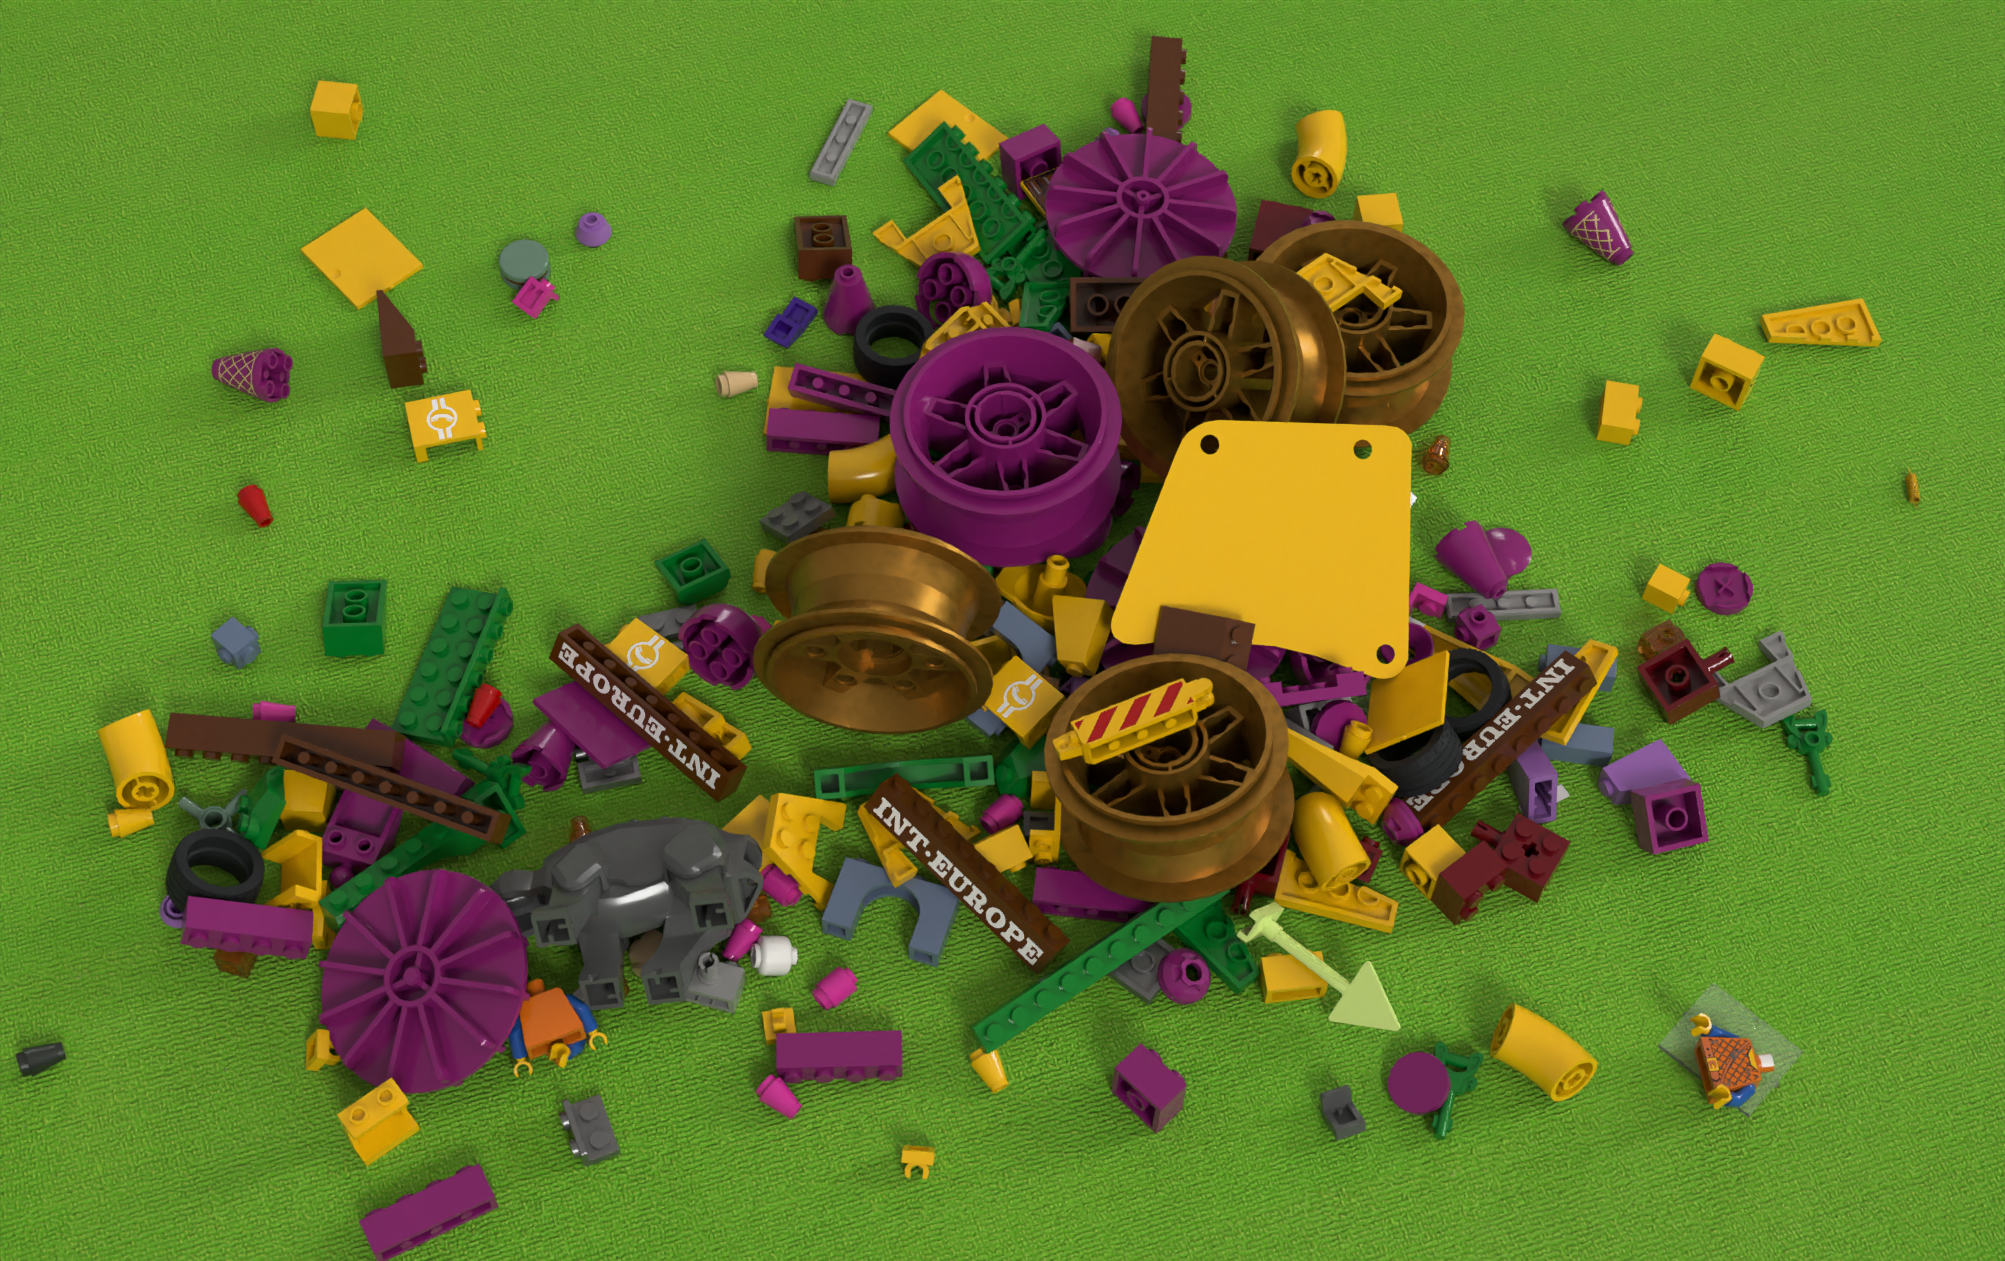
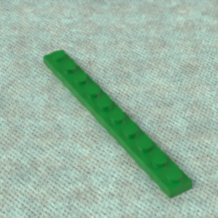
M1230 890L1193 901L1155 902L970 1025L969 1028L982 1052L985 1054L991 1053L1229 893Z

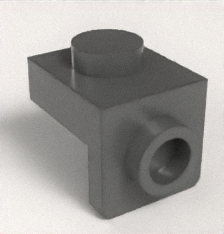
M1024 811L1023 836L1029 847L1030 830L1053 831L1054 812Z
M1348 1085L1320 1094L1322 1118L1337 1141L1366 1131L1365 1120L1352 1102L1351 1089Z

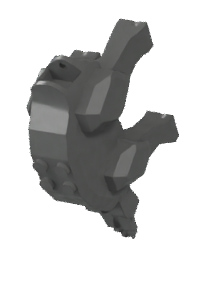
M666 816L644 821L634 819L587 833L545 857L544 865L536 871L510 870L502 874L489 887L500 895L511 909L523 936L527 938L535 934L538 948L550 945L576 944L585 964L579 974L578 982L584 1002L590 1010L624 1007V953L629 948V939L632 936L664 926L663 937L656 953L642 966L641 978L649 1005L686 1001V993L693 974L699 965L700 956L707 953L716 943L728 938L732 933V929H734V925L741 923L747 917L756 902L764 881L763 875L759 872L762 865V850L758 842L751 836L723 831L707 821L680 817L670 818Z

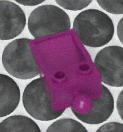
M344 790L322 837V864L334 868L330 874V883L335 889L352 879L354 874L358 875L392 851L404 810L352 791Z

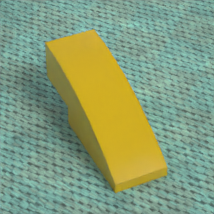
M682 692L672 702L739 760L752 749L746 734L726 723L723 715L685 692Z

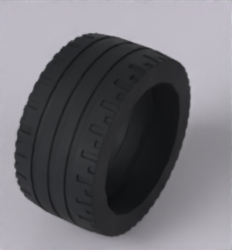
M900 305L882 306L866 313L857 324L853 341L854 363L860 376L871 384L897 390L907 372L919 360L923 344L934 334L931 323L918 311ZM898 337L912 342L919 350L905 358H889L873 351L870 345L882 338Z
M1458 648L1448 651L1450 656L1447 684L1461 674L1472 672L1485 674L1492 683L1490 697L1479 711L1470 716L1460 718L1445 715L1459 740L1466 742L1512 700V695L1507 677L1491 657L1476 649Z
M1444 718V724L1368 754L1367 757L1371 767L1376 768L1398 786L1394 795L1411 798L1431 792L1445 783L1459 767L1463 755V747L1456 732L1448 720ZM1424 746L1420 751L1406 758L1410 753Z
M202 829L192 832L180 841L172 855L166 874L165 886L167 895H169V899L175 904V907L182 912L184 911L188 896L254 904L264 879L265 866L263 857H261L259 850L250 841L236 833L220 829ZM202 865L221 868L232 874L239 881L240 885L221 887L209 884L198 878L190 868Z

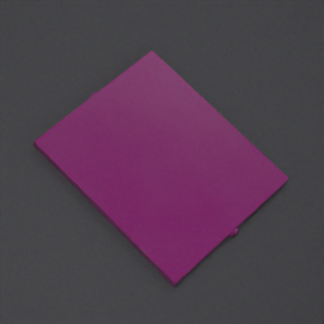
M576 681L564 684L562 687L536 697L532 702L603 770L652 747Z

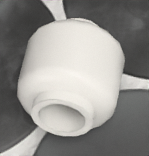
M761 936L757 943L752 944L750 954L751 965L763 976H784L790 971L791 966L797 963V948L792 947L789 938L786 936Z

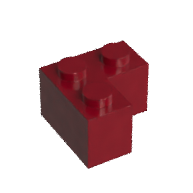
M1483 840L1439 873L1430 900L1454 926L1463 919L1467 922L1478 913L1479 909L1477 907L1484 898L1483 895L1490 889L1492 892L1498 890L1505 883L1506 879L1504 877L1508 865Z

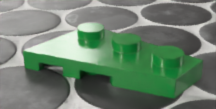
M1068 281L1025 282L1019 328H1030L1049 333L1068 306Z
M1219 899L1175 928L1173 933L1189 949L1200 954L1207 962L1208 967L1238 995L1259 978L1260 971L1245 943L1239 940L1234 931L1235 925L1230 917L1227 918L1221 907L1223 903Z

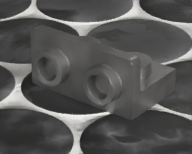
M600 1094L571 1105L568 1099L562 1101L564 1111L560 1112L559 1115L564 1130L571 1129L574 1139L570 1140L569 1143L575 1159L581 1157L584 1167L621 1154Z

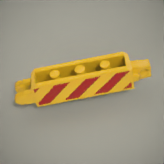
M1181 678L1146 693L1138 694L1123 702L1110 705L1100 711L1082 716L1070 722L1071 731L1052 740L1054 750L1060 761L1082 756L1085 763L1094 765L1193 726L1198 719L1197 712L1212 706L1215 701L1213 693H1211L1213 688L1212 681L1207 678H1199V680L1196 679L1186 683Z

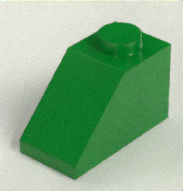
M483 779L460 796L512 815L502 844H497L501 849H504L526 833L524 826L498 783Z

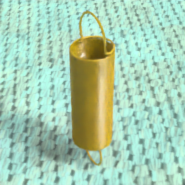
M1909 473L1905 477L1909 502L1912 503L1913 498V503H1919L1920 494L1916 474Z

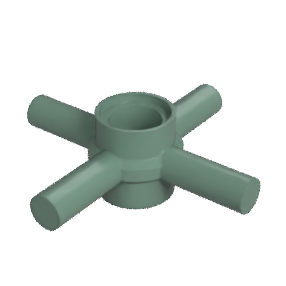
M242 788L224 808L210 806L203 809L187 797H183L179 801L178 806L199 820L200 830L220 829L241 836V834L233 830L231 817L236 813V806L240 795L245 796L247 790ZM221 822L219 826L211 827L213 824Z

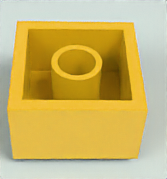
M1715 333L1700 358L1689 388L1739 411L1753 388L1765 356Z

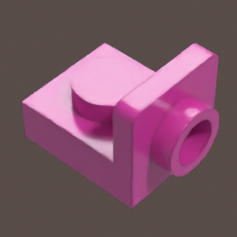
M530 276L512 302L536 319L551 298L558 301L560 296L553 292L556 287L544 278L539 282Z
M1417 582L1413 591H1409V616L1413 609L1417 608L1427 616H1434L1440 619L1445 611L1449 596Z

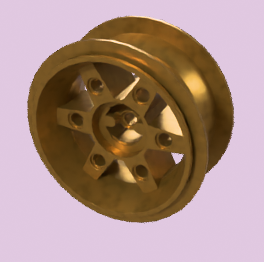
M1354 220L1327 221L1311 224L1282 236L1267 247L1256 261L1278 264L1298 272L1324 253H1328L1356 267L1357 272L1367 277L1373 275L1381 279L1382 284L1390 288L1396 286L1402 290L1401 298L1384 310L1378 307L1364 293H1361L1333 312L1341 331L1347 365L1346 388L1336 424L1392 426L1400 428L1407 435L1416 431L1434 415L1447 394L1451 380V358L1459 345L1464 328L1465 310L1462 294L1457 281L1448 267L1434 252L1416 239L1390 227L1371 222ZM1266 326L1262 343L1270 342ZM1359 440L1354 445V448L1371 447L1370 443L1366 440Z
M1193 256L1179 259L1163 266L1142 282L1125 303L1115 323L1107 354L1106 372L1116 388L1121 404V436L1128 448L1142 464L1165 479L1182 439L1196 426L1215 420L1336 424L1346 388L1347 365L1345 347L1339 325L1331 308L1315 287L1295 271L1265 261L1236 262L1217 256ZM1218 298L1211 317L1203 308L1211 300ZM1265 326L1270 338L1268 343H1262ZM1214 435L1204 436L1200 443L1202 451L1209 455L1217 452L1219 449L1218 439Z
M861 525L833 528L804 536L783 547L770 560L765 574L766 592L774 607L787 619L768 629L759 638L754 648L753 665L761 683L774 696L792 709L818 722L846 730L887 735L912 734L938 729L962 720L981 708L991 695L993 687L992 669L984 655L970 642L983 635L997 620L1001 609V592L996 580L989 571L966 553L942 540L923 533L887 526Z
M1174 653L1149 655L1128 660L1100 672L1078 687L1064 701L1054 716L1047 732L1044 747L1045 769L1049 784L1057 799L1061 802L1060 842L1076 867L1093 882L1122 896L1148 902L1174 903L1198 900L1232 889L1251 878L1266 866L1278 852L1288 835L1293 821L1295 805L1293 784L1288 769L1285 766L1289 749L1288 729L1282 709L1274 696L1261 682L1230 663L1211 657ZM1181 678L1186 683L1196 679L1199 680V678H1207L1212 681L1213 688L1211 693H1213L1215 701L1212 706L1197 712L1198 719L1193 726L1094 765L1085 763L1082 756L1060 761L1054 750L1052 740L1071 731L1070 722L1082 716L1100 711L1110 705L1123 702L1138 694L1146 693ZM1245 759H1248L1251 763L1252 769L1240 765V763L1243 762ZM1090 783L1101 787L1092 795L1089 791Z

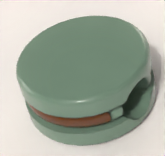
M526 239L517 240L508 244L500 253L499 266L501 276L505 284L510 288L520 291L530 276L539 282L542 278L548 280L551 272L547 250L540 243Z

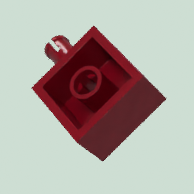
M1687 638L1637 667L1640 682L1669 726L1720 698L1719 685L1712 674L1735 663L1731 653H1728L1727 647H1723L1721 650L1703 659L1700 658Z
M1519 813L1516 814L1507 831L1501 832L1479 819L1470 834L1471 837H1475L1480 841L1484 840L1489 846L1493 847V850L1508 865L1504 877L1506 881L1503 885L1538 903L1562 863L1571 843L1569 840Z
M1291 831L1288 832L1280 849L1266 866L1248 880L1232 888L1236 889L1230 908L1233 914L1238 915L1240 904H1242L1240 916H1248L1253 894L1272 899L1275 898Z

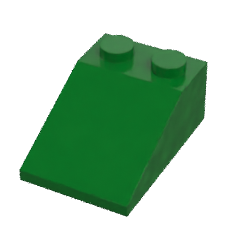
M387 580L329 581L322 624L325 656L343 658L355 655L367 657L384 655L387 622Z

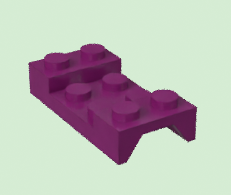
M1352 667L1323 671L1324 677L1313 679L1314 684L1282 688L1281 681L1271 683L1270 677L1257 679L1274 696L1280 707L1367 695L1364 672H1353Z

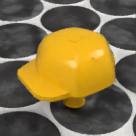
M1061 555L1049 556L1046 560L1047 564L1036 563L1027 566L1004 567L995 579L1001 595L1011 601L1015 608L1037 625L1043 626V629L1050 635H1055L1053 596L1085 598L1087 587L1084 581L1067 571L1069 561Z

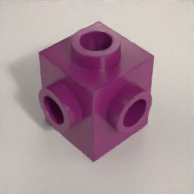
M1479 604L1473 608H1465L1458 614L1454 633L1458 640L1484 651L1497 645L1502 628L1498 625L1495 616L1488 612L1482 604Z

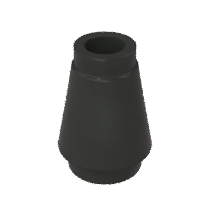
M61 1042L22 1048V1052L15 1054L23 1078L29 1075L33 1078L66 1059Z

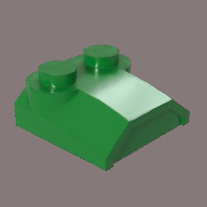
M705 538L667 557L654 561L656 568L672 589L675 600L682 605L695 604L726 588L728 580L731 578L728 566Z
M276 766L267 771L252 791L248 790L245 796L240 795L236 812L240 813L237 831H241V836L250 841L256 848L266 849L285 807L283 767Z

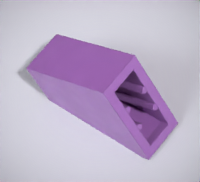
M1659 739L1602 768L1597 783L1601 793L1608 797L1614 805L1632 804L1630 795L1632 790L1683 778L1691 779L1663 741Z
M1536 740L1506 770L1523 816L1540 824L1556 820L1558 773Z

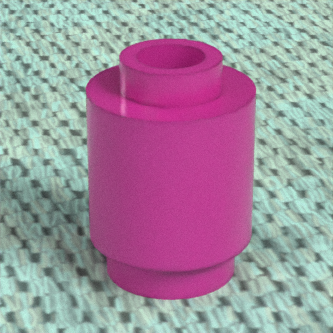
M1004 793L982 812L983 816L979 818V822L991 835L1013 825L1023 817V804L1015 795L1009 796Z
M769 864L761 872L764 877L762 891L783 907L789 904L793 906L800 900L803 893L798 889V882L791 874L785 875L774 864Z
M837 966L815 984L816 988L811 994L825 1011L831 1007L835 1009L857 990L855 983L858 980L848 967L842 969Z

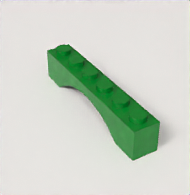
M991 753L813 768L816 799L822 800L873 794L882 782L896 773L917 790L995 785L993 756Z
M433 822L321 899L318 903L327 926L338 934L346 921L342 914L346 910L353 912L366 897L385 884L384 880L390 876L398 878L417 872L425 866L444 858L469 855L488 841Z

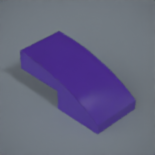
M794 296L783 314L776 315L764 333V337L786 349L789 348L818 314L817 308Z

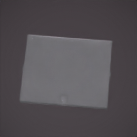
M1712 983L1694 1005L1683 1013L1681 1020L1658 1047L1702 1081L1693 1050L1702 1036L1691 1035V1029L1697 1026L1695 1023L1690 1022V1018L1704 1013L1711 1020V1024L1738 1035L1740 1038L1749 1039L1752 1042L1755 1055L1770 1053L1774 1062V1070L1772 1072L1760 1073L1761 1081L1754 1095L1741 1107L1737 1108L1749 1118L1772 1089L1779 1086V1081L1802 1055L1803 1051L1715 983Z

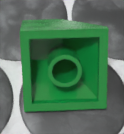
M1047 733L1030 750L1020 742L1018 736L1004 747L993 766L994 777L1001 795L1005 793L1009 796L1013 794L1016 797L1027 798L1031 794L1032 771H1046L1044 747Z

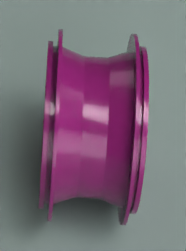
M996 327L968 332L949 339L921 357L899 384L892 401L890 413V436L897 456L895 463V487L899 503L907 519L917 532L937 538L956 547L974 558L981 565L996 567L1027 566L1045 562L1049 556L1063 555L1091 537L1105 522L1114 507L1121 481V462L1117 448L1122 427L1121 404L1116 388L1107 372L1092 356L1070 341L1048 332L1019 327ZM1078 429L1082 433L1084 443L1067 436ZM929 449L943 453L945 456L933 464Z

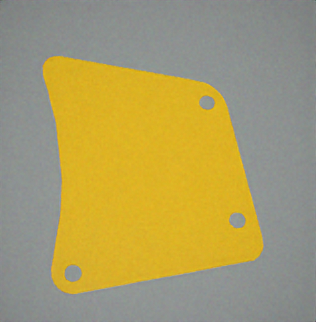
M1215 420L1204 422L1193 428L1182 439L1112 616L1111 630L1114 637L1126 644L1154 643L1161 606H1167L1255 624L1252 639L1253 645L1276 646L1314 655L1344 667H1352V670L1358 672L1363 671L1364 674L1375 678L1388 679L1398 675L1405 668L1408 661L1412 450L1409 436L1398 427L1385 425ZM1206 435H1214L1219 441V449L1214 454H1206L1201 449V440ZM1359 440L1368 441L1372 447L1371 455L1366 459H1359L1354 454V445ZM1387 644L1394 649L1395 656L1392 662L1383 664L1377 659L1376 653L1381 645Z

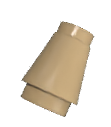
M722 371L715 378L716 389L720 397L726 396V398H730L758 387V379L754 371Z

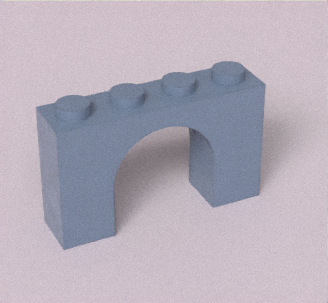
M1006 601L1000 609L997 620L989 630L1010 645L1023 662L1044 678L1040 674L1046 665L1052 667L1057 661L1056 639ZM981 708L964 718L965 721L988 739L993 733L999 736L1006 727V724L989 710L984 712Z
M1548 644L1545 654L1539 655L1537 671L1542 672L1565 650L1575 655L1581 648ZM1617 657L1597 691L1611 692L1616 679ZM1578 723L1566 746L1540 737L1537 739V742L1549 760L1606 767L1613 754L1614 728Z
M846 857L822 917V933L851 941L861 914L867 905L882 897H898L909 902L919 915L909 943V959L938 968L961 901L944 884L937 885L917 875L895 888L884 867L871 865L868 861L861 858L851 859Z

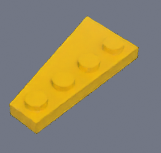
M1863 298L1765 314L1760 319V324L1769 343L1879 347L1882 341Z
M1590 639L1574 655L1590 666L1597 685L1555 722L1547 732L1542 734L1540 738L1566 746L1618 655L1617 647Z
M1288 849L1286 850L1274 902L1283 907L1387 933H1392L1399 903L1365 886L1358 887L1351 883H1347L1334 890L1322 891L1306 861L1297 858L1296 853Z

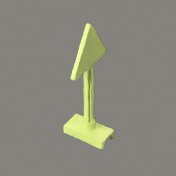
M1273 902L1251 912L1249 916L1255 920V924L1240 930L1237 934L1240 939L1247 943L1263 935L1269 941H1275L1342 994L1341 999L1328 1017L1329 1021L1391 1031L1400 1030L1399 1021L1370 961L1363 964L1350 983L1283 931V927L1276 923L1284 910L1278 903Z

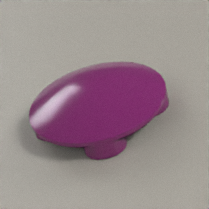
M1493 528L1485 532L1507 579L1522 572L1529 565L1532 552L1524 536L1508 528Z

